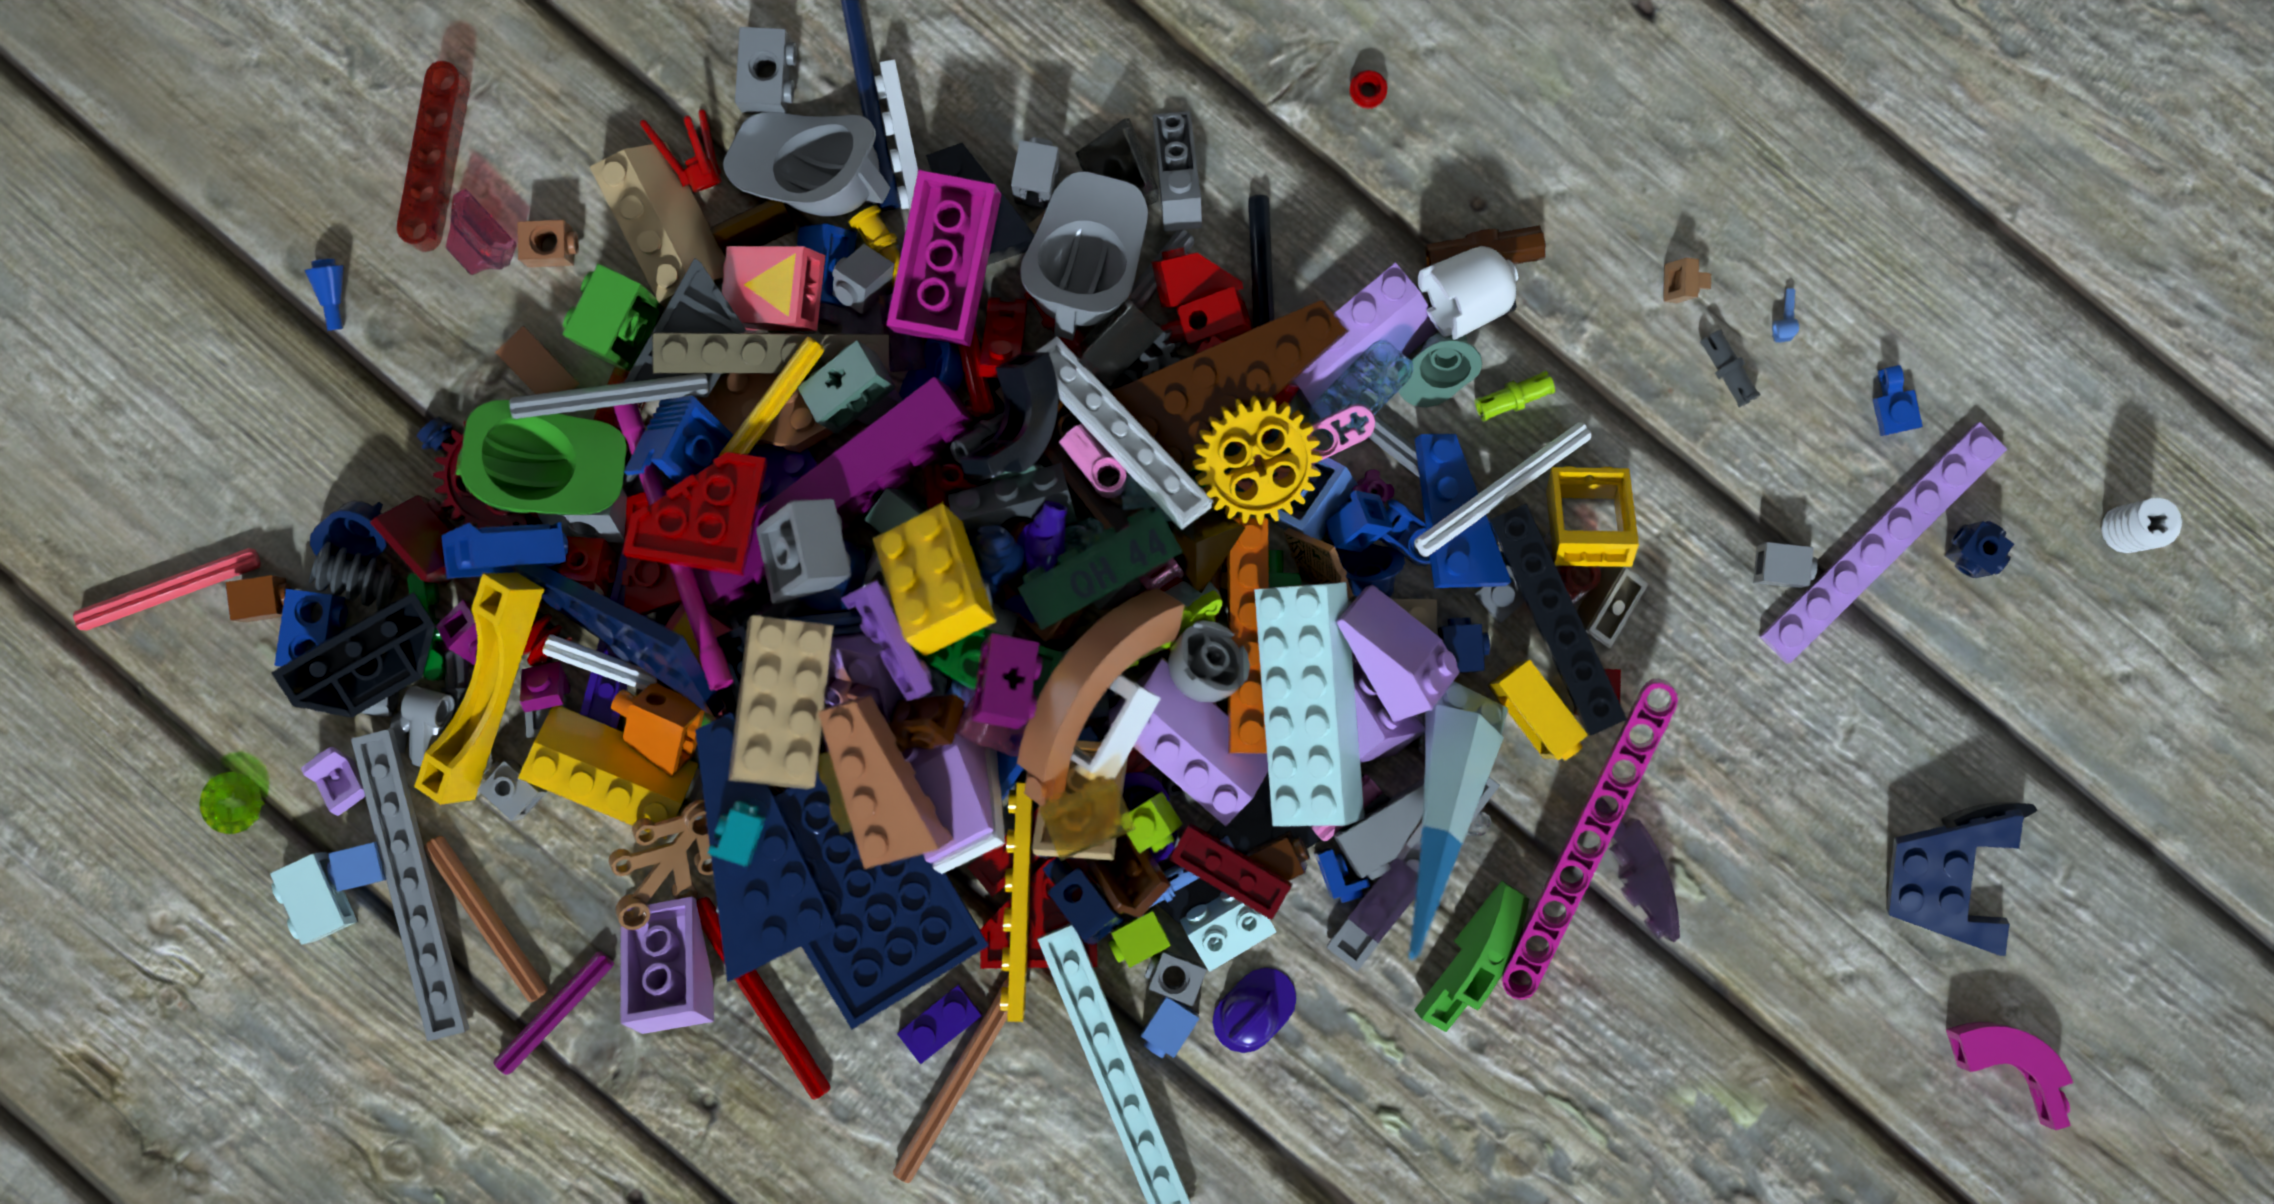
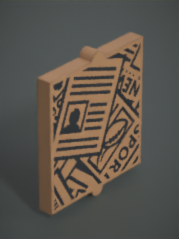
M1291 528L1284 531L1292 552L1290 555L1295 560L1302 581L1312 585L1346 582L1349 600L1353 594L1346 578L1347 572L1342 567L1335 546Z

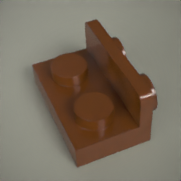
M956 694L898 701L892 715V720L887 724L897 740L895 744L899 751L903 752L908 748L919 747L933 749L934 746L952 744L965 701Z

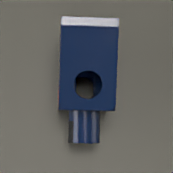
M1063 857L1055 858L1043 868V871L1055 885L1048 891L1049 895L1084 942L1095 945L1124 922L1120 914L1108 906L1105 901V895L1085 870L1078 867L1073 871ZM1080 888L1083 892L1082 897L1078 902H1074L1071 898L1072 893L1075 889Z

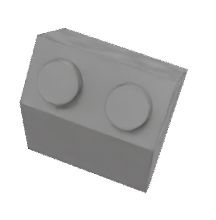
M834 499L791 501L756 528L772 604L786 602L834 588L851 576L850 557L845 551L841 534L842 521L836 512Z

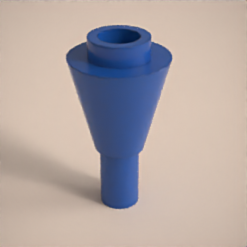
M335 259L311 261L312 268L304 271L320 305L323 306L327 331L343 329L339 304H341L344 265H336Z

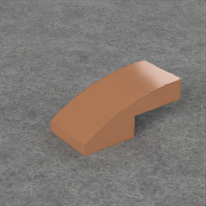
M524 325L495 351L535 394L573 390L579 385V381L551 355V352Z

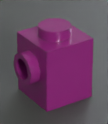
M463 599L436 625V628L449 650L475 665L478 642L476 623L471 611L472 605Z

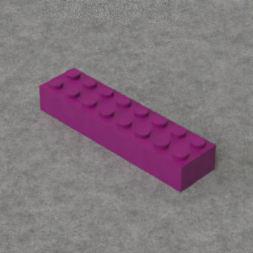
M934 376L757 511L744 576L692 567L699 590L710 605L742 609L758 597L756 593L768 585L756 528L791 501L834 499L836 512L842 521L841 534L843 536L850 529L849 523L858 516L862 518L867 517L886 488L905 489L911 483L910 477L919 470H924L926 466L938 464L942 460L941 454L951 447L952 442L970 433L977 422L954 390Z

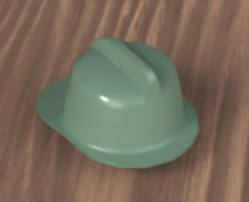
M1441 333L1432 335L1423 344L1421 352L1400 371L1397 380L1399 394L1406 402L1414 406L1432 407L1440 405L1480 374L1483 365L1481 354L1474 346L1468 343L1466 335L1453 340L1452 335L1446 338Z

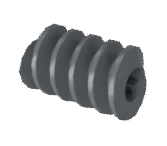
M328 541L325 543L314 561L309 584L315 580L316 589L320 591L326 590L331 584V594L335 596L341 595L346 589L347 600L353 602L361 595L362 605L367 607L376 600L377 610L391 603L400 579V572L396 576L392 575V563L388 562L379 571L377 570V558L372 557L367 565L364 566L362 565V553L357 552L351 560H347V548L342 546L336 555H332V543Z

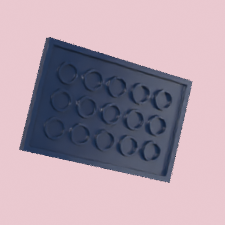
M833 762L816 771L815 787L811 789L790 787L775 796L838 926L836 930L801 947L851 1030L989 946V943L946 872L941 874L933 869V863L927 862L923 854L864 869Z

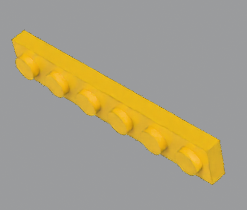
M1017 782L1016 790H1009L1008 813H1015V829H1008L1007 853H1014L1013 869L1006 868L1005 892H1012V908L1004 909L1003 922L1004 932H1011L1010 948L1003 947L1002 971H1009L1008 987H1001L1000 1011H1007V1022H1023L1025 1018L1033 800L1024 794L1026 782Z

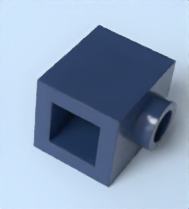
M1471 617L1448 619V626L1438 628V636L1442 639L1447 650L1454 655L1459 673L1485 671L1484 655L1490 654L1488 632H1482V624H1471Z

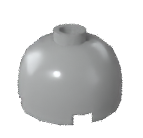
M1200 621L1187 628L1172 645L1168 661L1170 677L1185 696L1198 702H1217L1235 693L1248 679L1250 670L1248 653L1243 645L1238 648L1237 644L1231 639L1235 634L1228 628L1216 622Z

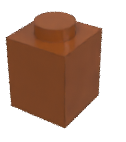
M270 575L225 582L230 621L252 622L282 617L286 589H292L286 582V578Z

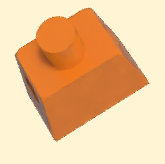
M656 683L647 686L637 697L624 689L615 696L611 709L626 718L623 733L625 743L664 773L673 777L695 755L697 746L695 730L701 727L705 711L679 693Z

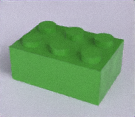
M597 264L594 272L589 271L582 282L581 292L583 294L577 306H572L564 318L563 327L565 330L562 335L591 355L630 373L650 338L664 307L640 283L601 264Z

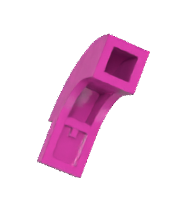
M1971 1022L1946 1029L1957 1067L1974 1072L1998 1064L2013 1065L2022 1073L2027 1081L2040 1124L2053 1130L2071 1126L2067 1113H2070V1105L2063 1091L2059 1090V1087L2073 1084V1080L2061 1058L2046 1043L2025 1031L1993 1022Z

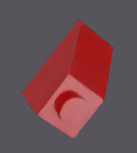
M1184 247L1161 252L1163 259L1151 262L1161 307H1174L1190 303L1233 286L1237 290L1244 289L1241 280L1197 252L1185 253Z

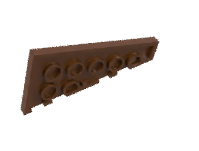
M1319 300L1112 390L1110 393L1176 463L1189 474L1194 469L1193 461L1203 458L1194 449V445L1206 444V441L1199 433L1200 430L1212 432L1214 429L1209 421L1210 416L1221 421L1224 418L1221 410L1222 406H1225L1233 413L1236 411L1237 399H1240L1246 408L1250 407L1252 396H1256L1260 405L1264 406L1268 397H1276L1350 330L1325 300Z

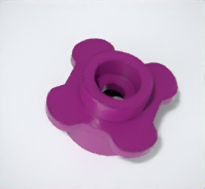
M1376 469L1367 470L1365 477L1358 480V485H1355L1352 489V492L1356 490L1371 493V490L1375 489V494L1381 496L1383 504L1387 499H1392L1394 496V487L1391 484H1386L1380 478V472Z

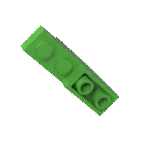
M1501 880L1454 940L1462 950L1414 1009L1421 1019L1447 1032L1467 1006L1477 1011L1481 1008L1501 978L1519 940L1530 900L1525 894Z

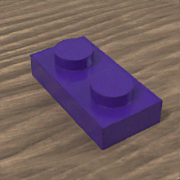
M958 984L902 1028L897 1035L921 1065L979 1019L983 1013L962 986Z

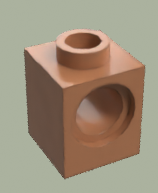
M564 220L517 222L518 260L528 268L574 266V254L579 252V239L577 232L573 231V228ZM549 236H557L555 248L551 251L543 252L542 244L544 240Z

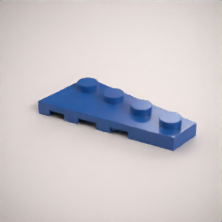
M1420 434L1414 439L1426 531L1478 495L1456 434ZM1487 515L1430 554L1434 588L1498 587L1511 583Z

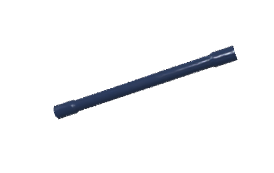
M841 0L862 116L867 118L875 128L876 137L873 147L879 160V172L890 186L884 202L877 203L881 211L894 210L901 205L895 173L891 167L860 0Z

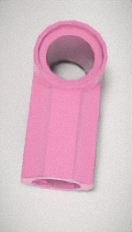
M1082 423L1072 428L1059 441V444L1091 482L1095 491L1100 496L1115 498L1125 490L1127 484L1126 470ZM1106 469L1116 470L1120 475L1119 481L1112 487L1103 486L1098 481L1099 474Z

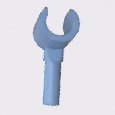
M1793 288L1786 289L1784 320L1773 321L1772 335L1776 343L1791 341L1799 331V323L1794 318L1796 290Z

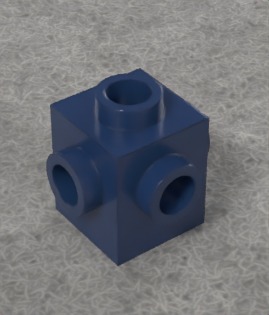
M1991 521L1965 524L1954 534L1951 539L1952 546L1945 554V557L1954 562L1955 567L1968 577L1981 578L1993 574L1997 575L2009 563L2011 556L2008 553L2014 546V543L2005 537L2007 533L2002 527Z

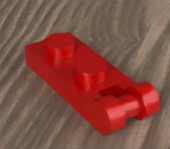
M1000 297L988 298L987 317L979 363V377L998 378L995 368L1022 352L1027 318V299L1015 298V302L1001 301Z

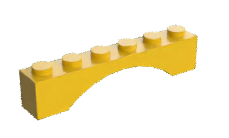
M519 573L482 574L471 608L476 623L478 640L472 678L464 699L453 719L439 738L425 752L414 785L416 789L440 805L471 801L476 798L477 789L480 786L544 591L542 587Z

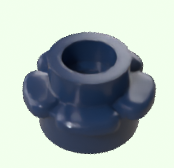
M440 416L427 423L416 436L423 443L421 448L424 450L433 448L435 451L442 449L441 444L449 443L453 438L450 433L452 423H446Z

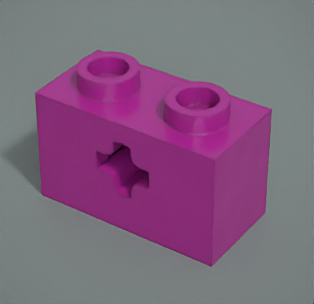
M993 633L982 642L971 721L1019 729L1029 719L1033 718L1037 705V696L1032 695L1033 682L1039 678L1042 667V657L1037 656L1038 642ZM1005 676H1009L1008 681L1003 680L1002 678ZM1009 683L1015 685L1013 689H1008Z

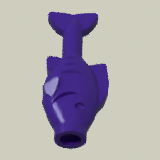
M1045 501L1043 509L1030 524L1025 526L1019 535L1017 544L1023 545L1025 549L1026 575L1019 595L1012 596L1004 604L1005 608L1019 613L1031 623L1039 621L1038 607L1034 597L1040 579L1045 582L1051 581L1054 574V566L1057 564L1060 555L1065 554V516L1067 507L1053 501Z

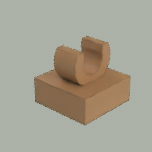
M1686 257L1665 264L1664 302H1684L1697 298L1700 289H1711V273L1699 272V259Z

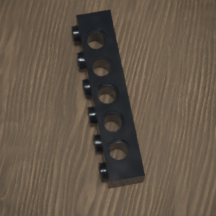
M1523 504L1490 519L1493 534L1588 737L1627 720L1527 504Z

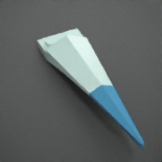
M1454 681L1434 708L1425 712L1426 741L1423 821L1418 881L1409 949L1410 960L1420 954L1504 739L1502 731L1508 708Z

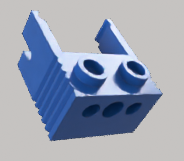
M693 395L660 400L659 407L656 408V413L653 414L650 425H647V430L644 431L624 472L627 475L644 474L645 467L650 466L651 462H653L678 484L693 474L695 476L714 463L713 460L719 457V454L733 437V434Z

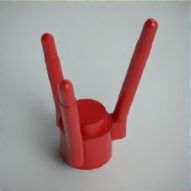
M700 109L698 115L706 153L703 152L691 117L689 115L684 116L687 132L696 155L685 161L687 166L685 170L648 122L644 119L641 120L640 126L676 172L682 187L691 185L695 193L722 182L719 176L721 170L716 161L705 110Z

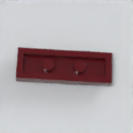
M1192 823L1188 825L1169 858L1172 862L1270 920L1274 918L1293 885L1290 881Z

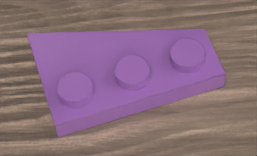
M875 581L842 597L841 599L848 610L856 607L861 614L863 623L860 625V628L866 638H871L872 641L879 643L883 648L880 652L881 660L907 701L919 698L932 691L933 688L929 683L931 681L930 671L921 659H917L910 646L911 644L904 640L900 625L892 611L894 606L889 592L884 587L880 588L878 582Z

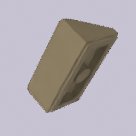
M1603 566L1577 610L1588 636L1610 649L1649 583L1628 567Z

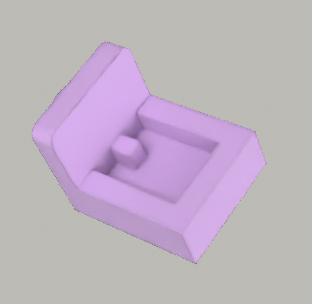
M329 747L325 751L318 753L311 761L301 767L303 775L316 782L328 810L336 816H339L365 797L360 773L354 760L334 747Z

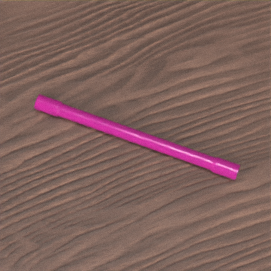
M638 404L613 406L623 436L627 439L633 455L644 431H646ZM651 462L650 466L645 467L644 474H639L649 506L666 495L658 468ZM670 564L699 649V658L710 690L727 687L733 683V679L723 650L718 645L692 567Z

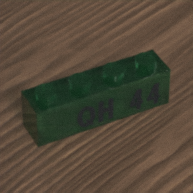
M1147 507L1127 518L1131 526L1116 533L1112 526L1092 537L1095 543L1093 547L1081 553L1079 547L1076 546L1057 557L1060 565L1046 572L1042 565L1023 575L1022 579L1025 584L1018 587L1040 629H1045L1182 553L1183 551L1161 511L1158 510L1151 513Z

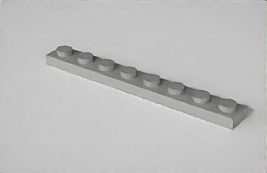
M394 728L352 738L351 742L427 1041L466 1032L470 1028Z

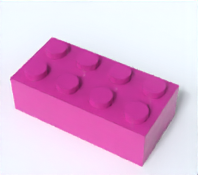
M918 170L887 320V326L894 332L971 346L1002 195L996 184Z

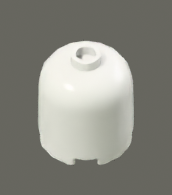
M1480 246L1420 270L1418 287L1421 294L1426 291L1428 293L1432 307L1426 309L1436 329L1443 337L1446 338L1452 335L1453 340L1499 318L1511 309L1516 299L1518 273L1514 264L1510 260H1505L1496 250Z

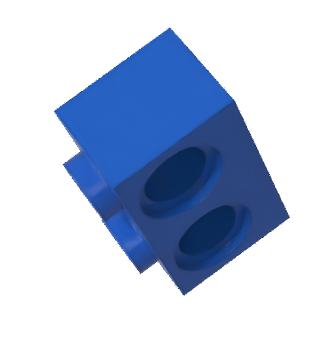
M286 589L274 666L281 667L304 653L309 642L313 641L318 645L339 633L341 627H344L348 616V608L344 604L345 597ZM320 603L323 608V614L319 621L314 622L311 618V610L315 604Z

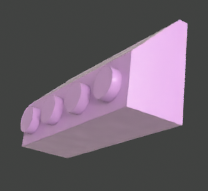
M1396 262L1335 312L1350 331L1292 381L1300 387L1296 395L1317 420L1347 407L1438 331L1427 314L1426 309L1429 306L1423 295Z
M1161 656L1136 682L1161 699L1133 747L1226 826L1256 794L1268 772L1267 754L1228 753V714L1214 702H1198L1185 696L1170 677L1168 661ZM1122 697L1109 711L1110 727H1112L1124 706L1126 698Z

